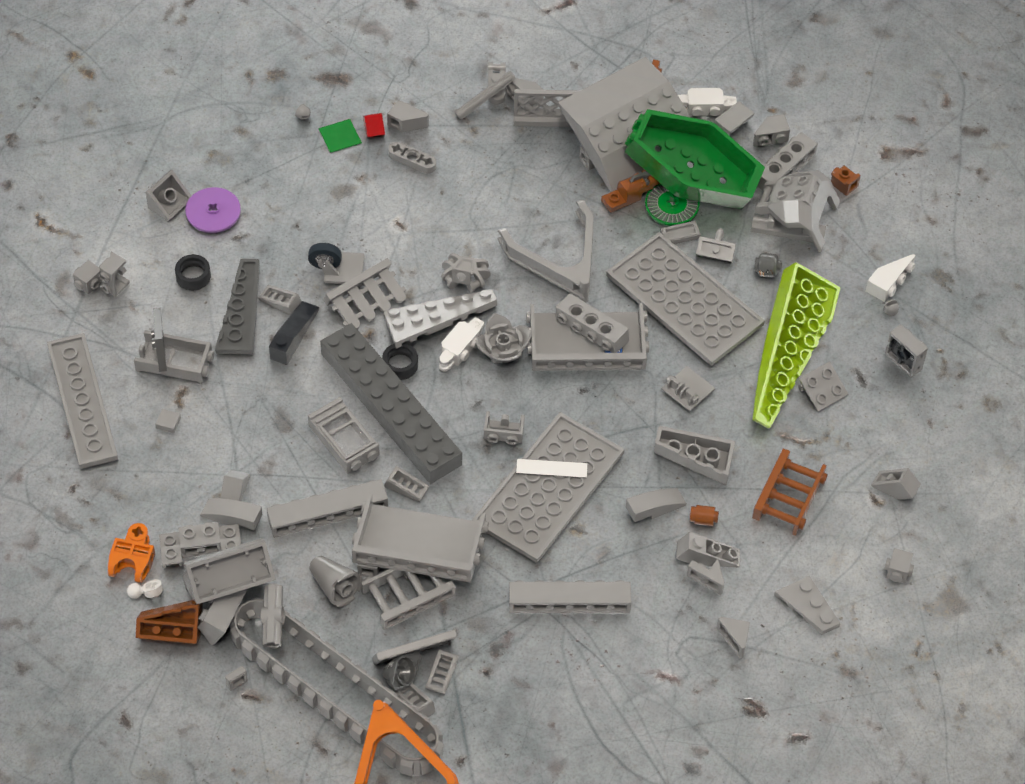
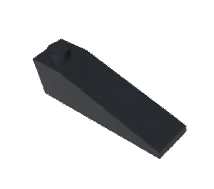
M304 301L299 304L269 345L271 360L288 365L318 313V306Z

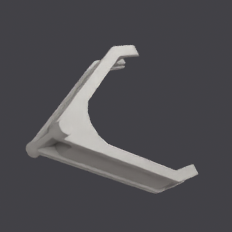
M584 200L576 202L579 208L575 212L585 228L583 259L575 266L559 267L515 243L506 228L498 230L501 236L498 237V242L511 261L579 297L582 301H589L594 216Z

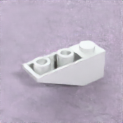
M909 255L877 268L869 278L865 292L883 302L888 297H892L898 284H903L906 274L913 271L916 265L914 263L915 255Z

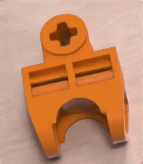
M135 523L131 525L125 540L115 538L109 554V577H116L117 573H120L126 567L135 569V582L142 583L147 577L156 554L154 546L149 545L148 529L144 524Z

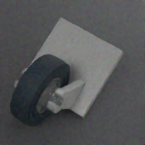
M317 243L310 247L308 261L312 266L323 270L324 283L344 284L363 272L364 253L341 252L333 244Z

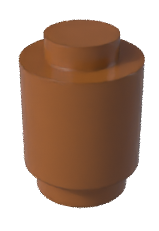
M691 506L690 522H694L696 525L712 527L714 523H718L719 511H716V507Z

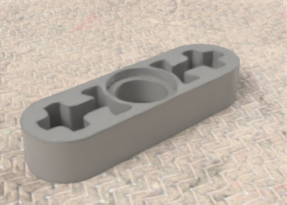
M393 142L389 145L388 151L391 159L427 174L433 173L436 170V159L433 156L400 142ZM414 155L417 159L409 160L408 157Z

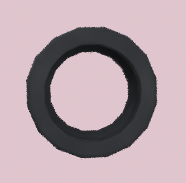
M196 254L180 258L175 265L177 283L180 287L192 291L205 287L211 278L210 265L206 258ZM195 266L204 270V273L197 278H186L182 275V272L188 267Z
M402 343L401 347L396 348L394 344H391L384 350L382 359L400 380L408 379L416 373L418 369V355L411 345ZM396 355H405L411 359V364L403 368H396L389 364V360Z

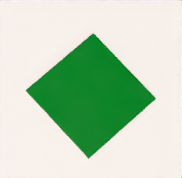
M350 119L318 128L330 153L362 143Z

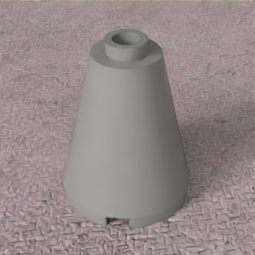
M324 556L315 557L311 561L309 570L331 604L337 607L346 606L355 599L353 595L356 591H361L363 579L358 572Z

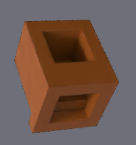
M844 165L841 168L836 167L832 171L831 182L836 189L847 196L859 186L861 175L859 173L855 174Z

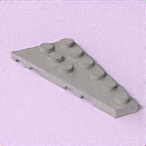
M493 289L482 290L481 292L447 297L422 304L392 308L383 312L396 348H399L405 341L413 342L417 340L419 335L432 334L453 325V321L459 318L462 321L467 319V315L471 313L479 314L497 306V298Z

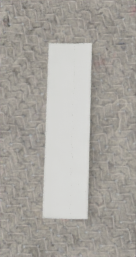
M517 459L516 473L587 477L588 463Z

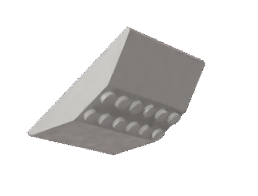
M646 57L557 103L610 192L617 190L619 181L645 170L625 153L627 146L624 145L628 136L633 131L632 126L635 120L638 119L640 114H644L647 109L689 117L688 111L669 80ZM655 146V150L657 152H660L661 148L659 146Z

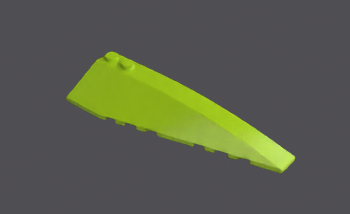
M797 262L783 270L761 358L753 421L766 428H770L781 405L788 398L789 391L793 389L796 379L800 377L812 356V351L817 347L819 339L827 330V325L831 323L841 288Z

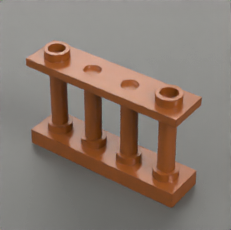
M783 448L754 507L752 519L760 521L762 515H771L793 524L792 535L796 536L799 529L803 530L807 520L805 516L820 484H825L828 476L825 473L827 465L823 464L820 471L816 472L791 462L792 460L789 459L790 451ZM784 469H790L815 479L812 487L784 477L782 473ZM777 484H783L808 494L805 502L777 492L775 488ZM776 499L801 509L798 518L770 507V504H768L769 500Z

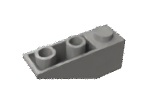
M688 532L677 541L676 559L691 563L693 560L705 566H713L718 559L720 567L738 568L740 567V549Z

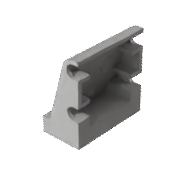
M263 538L183 562L185 566V572L182 575L184 585L196 604L276 580L266 542Z

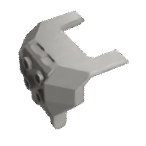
M819 170L794 172L776 181H766L763 186L764 191L761 199L756 204L755 212L760 215L771 214L787 228H803L809 231L818 252L821 253L825 240L819 230V220L826 201H828L830 207L835 211L840 202L831 180Z

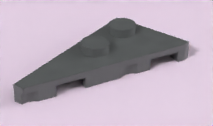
M153 308L154 329H151L152 349H156L159 372L167 371L161 308Z

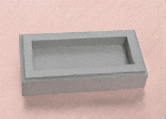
M696 221L660 229V233L673 244L696 240L701 236Z

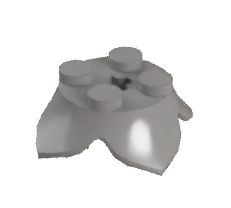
M495 313L487 321L485 334L477 337L476 345L482 353L491 358L493 363H508L520 358L523 350L530 342L532 329L523 325L513 327L506 317Z

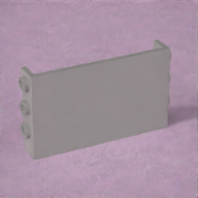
M639 303L638 312H602L629 329V342L623 346V353H604V349L600 345L589 341L584 335L576 333L566 324L560 323L556 319V313H534V304H530V312H526V323H530L529 328L532 329L531 343L527 346L528 354H531L532 371L646 369V353H649V341L645 340V337H648V326H644V322H647V311H643V303Z
M368 494L367 501L362 503V517H358L357 520L358 531L357 533L354 532L352 537V563L471 582L475 565L480 563L481 554L479 549L483 550L485 542L483 534L488 532L489 522H486V513H482L480 521L477 522L374 505L372 494Z

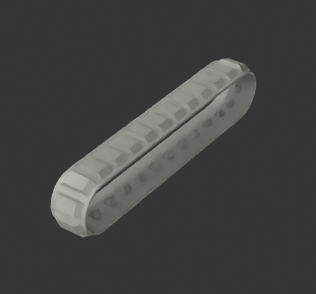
M255 599L241 604L230 622L231 638L236 648L241 649L243 655L251 661H256L258 666L265 672L273 674V678L282 685L286 684L294 694L302 696L304 701L311 707L319 709L320 714L328 720L332 719L344 732L348 731L351 737L358 743L364 744L368 731L365 726L246 637L244 631H240L248 621L261 618V608L264 607V600ZM284 610L285 623L282 625V629L375 699L387 703L399 717L425 735L429 743L432 742L435 745L430 747V749L440 759L442 758L444 752L443 735L438 726L430 722V718L422 712L418 713L414 710V706L406 700L402 701L398 694L390 688L386 689L382 682L374 676L370 677L366 670L358 664L354 665L350 658L343 653H338L334 646L327 641H322L318 634L306 629L302 622L296 618L293 619ZM383 740L377 744L375 755L382 757L383 762L391 768H396L402 774L418 776L433 771L434 766L424 756L419 758L406 757Z

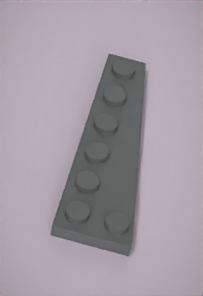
M240 259L235 283L231 290L230 301L227 304L226 315H224L223 325L215 346L216 354H253L259 259Z

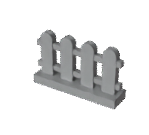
M388 258L326 293L323 301L327 306L330 304L334 305L331 308L333 311L337 310L344 320L342 322L344 327L352 323L358 329L360 326L358 319L361 317L371 322L376 316L375 309L379 308L381 312L390 310L391 304L389 301L392 299L399 304L405 301L406 294L404 292L406 288L404 286L400 287L394 278L395 272L389 271L391 262ZM383 283L390 295L385 296L379 285ZM367 292L375 302L371 306L363 295ZM351 301L359 310V313L356 315L348 305Z

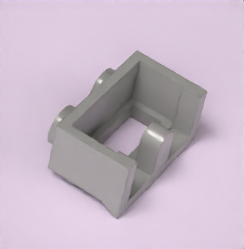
M112 251L110 257H107L99 266V278L102 280V291L116 297L130 283V280L121 276L127 271L123 267L126 260Z
M486 411L483 439L490 443L503 441L509 445L522 443L525 415H521L520 423L509 422V415L507 414L502 415L501 421L490 420V411Z

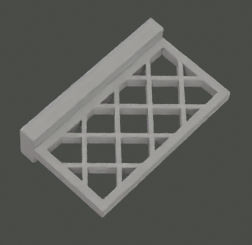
M514 89L513 126L571 127L561 109H556L559 107L557 103L579 91ZM518 96H527V98L522 100ZM544 96L545 98L543 100H540L537 97ZM555 97H563V99L558 101ZM534 101L536 104L531 106L528 103ZM549 101H551V102H553L554 104L551 105V106H548L546 103L549 102Z

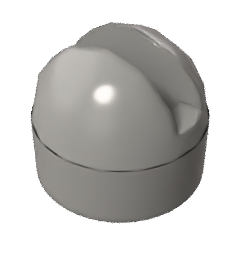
M301 104L297 108L295 116L306 120L310 117V109Z
M893 299L886 301L883 308L884 313L889 316L896 315L899 310L897 301Z

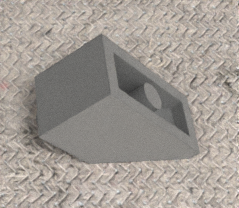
M909 468L879 471L871 484L873 488L898 500L912 499L921 485Z

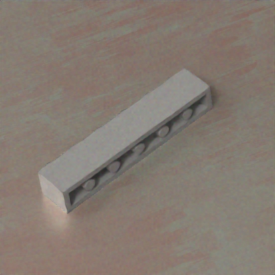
M382 479L268 507L267 517L273 538L362 516V503L367 501L368 494H372L374 505L388 507V497Z
M521 580L509 582V613H630L631 584L622 580L615 582H605L602 580L595 582H584L582 580L575 582H564L561 580L555 582H544L541 580L535 582H524Z

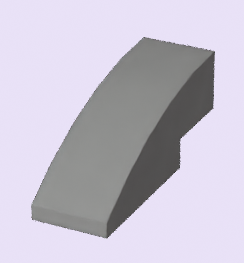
M678 488L649 491L626 499V509L634 522L649 516L652 520L687 505Z
M221 498L208 499L200 514L201 517L224 525L239 524V526L254 531L263 515L262 506Z

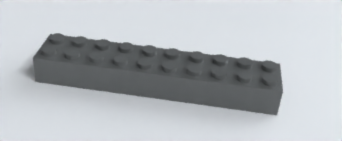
M352 323L320 341L323 357L430 485L462 466V452Z

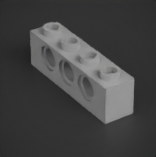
M802 132L796 137L793 136L785 147H781L774 157L769 158L764 166L765 169L757 187L764 191L763 186L766 181H776L784 176L798 172L816 155L818 143Z
M571 293L556 306V319L560 323L571 327L576 333L584 335L589 341L595 342L606 351L617 353L629 342V329Z

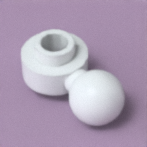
M150 580L143 586L138 583L130 584L127 588V594L132 599L140 598L142 594L147 598L154 599L161 595L164 588L160 580Z

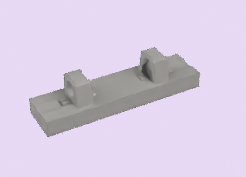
M754 213L751 232L814 243L809 231L803 228H787L771 214L767 216ZM819 225V230L824 238L826 226Z

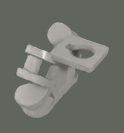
M452 253L449 255L448 260L442 263V268L445 271L442 273L441 278L447 282L449 289H453L458 283L466 284L468 291L472 293L478 287L483 288L485 286L483 279L489 278L491 274L486 259H476ZM472 275H474L476 280L474 282L471 280Z

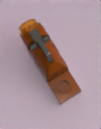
M643 170L619 181L617 190L603 195L601 202L612 213L640 201L642 193L653 189L654 186L660 183L646 170Z

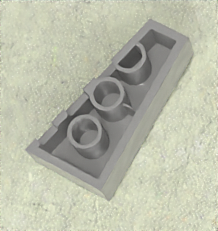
M659 426L654 453L727 485L735 441Z

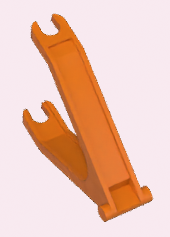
M381 700L374 702L354 784L368 783L377 744L382 738L390 734L404 735L446 778L447 784H459L456 774L387 703Z

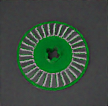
M660 183L649 190L645 198V208L648 215L654 221L666 226L691 222L698 214L700 206L699 201L683 199L673 195Z

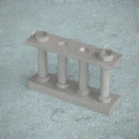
M388 569L374 577L369 576L361 582V592L365 594L371 591L383 611L380 615V624L385 630L455 596L456 586L452 580L446 583L440 577L430 576L436 588L428 592L425 591L415 573ZM405 573L418 593V597L412 600L407 599L396 581L397 578ZM389 583L401 603L400 606L390 608L378 587Z

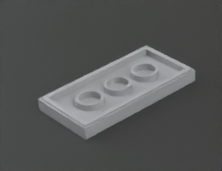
M454 629L378 652L372 659L374 665H379L392 661L401 655L417 651L422 652L451 643L457 635Z

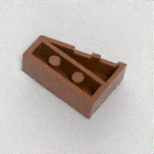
M194 600L142 611L136 619L135 638L197 644L201 637V631L198 628L201 620L198 618L202 612L203 603L196 604Z

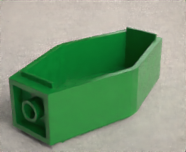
M647 109L644 114H640L638 119L635 120L632 126L633 131L624 144L627 146L625 153L673 195L683 199L742 209L752 199L765 169L758 160L717 124L711 121ZM655 146H659L661 151L657 152ZM688 162L693 163L692 168L688 167ZM720 178H724L726 183L722 184Z

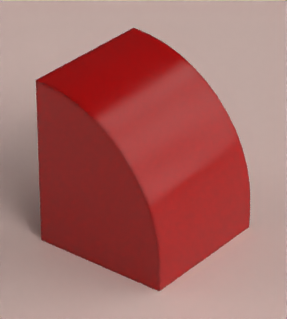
M382 113L363 115L367 137L385 135Z

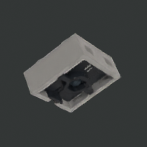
M900 324L889 334V344L886 347L885 355L912 378L923 369L928 348L909 329Z

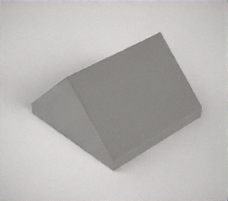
M173 170L168 171L146 191L148 209L166 221H169L185 207L191 197V194Z

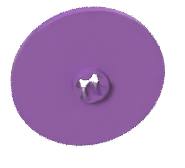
M210 187L193 194L186 204L185 211L188 222L194 228L206 233H218L231 228L238 221L241 208L238 198L232 192L223 188Z

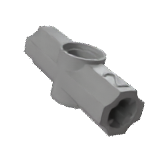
M275 583L264 586V607L261 608L264 647L278 648L282 643V625L285 623L283 586Z

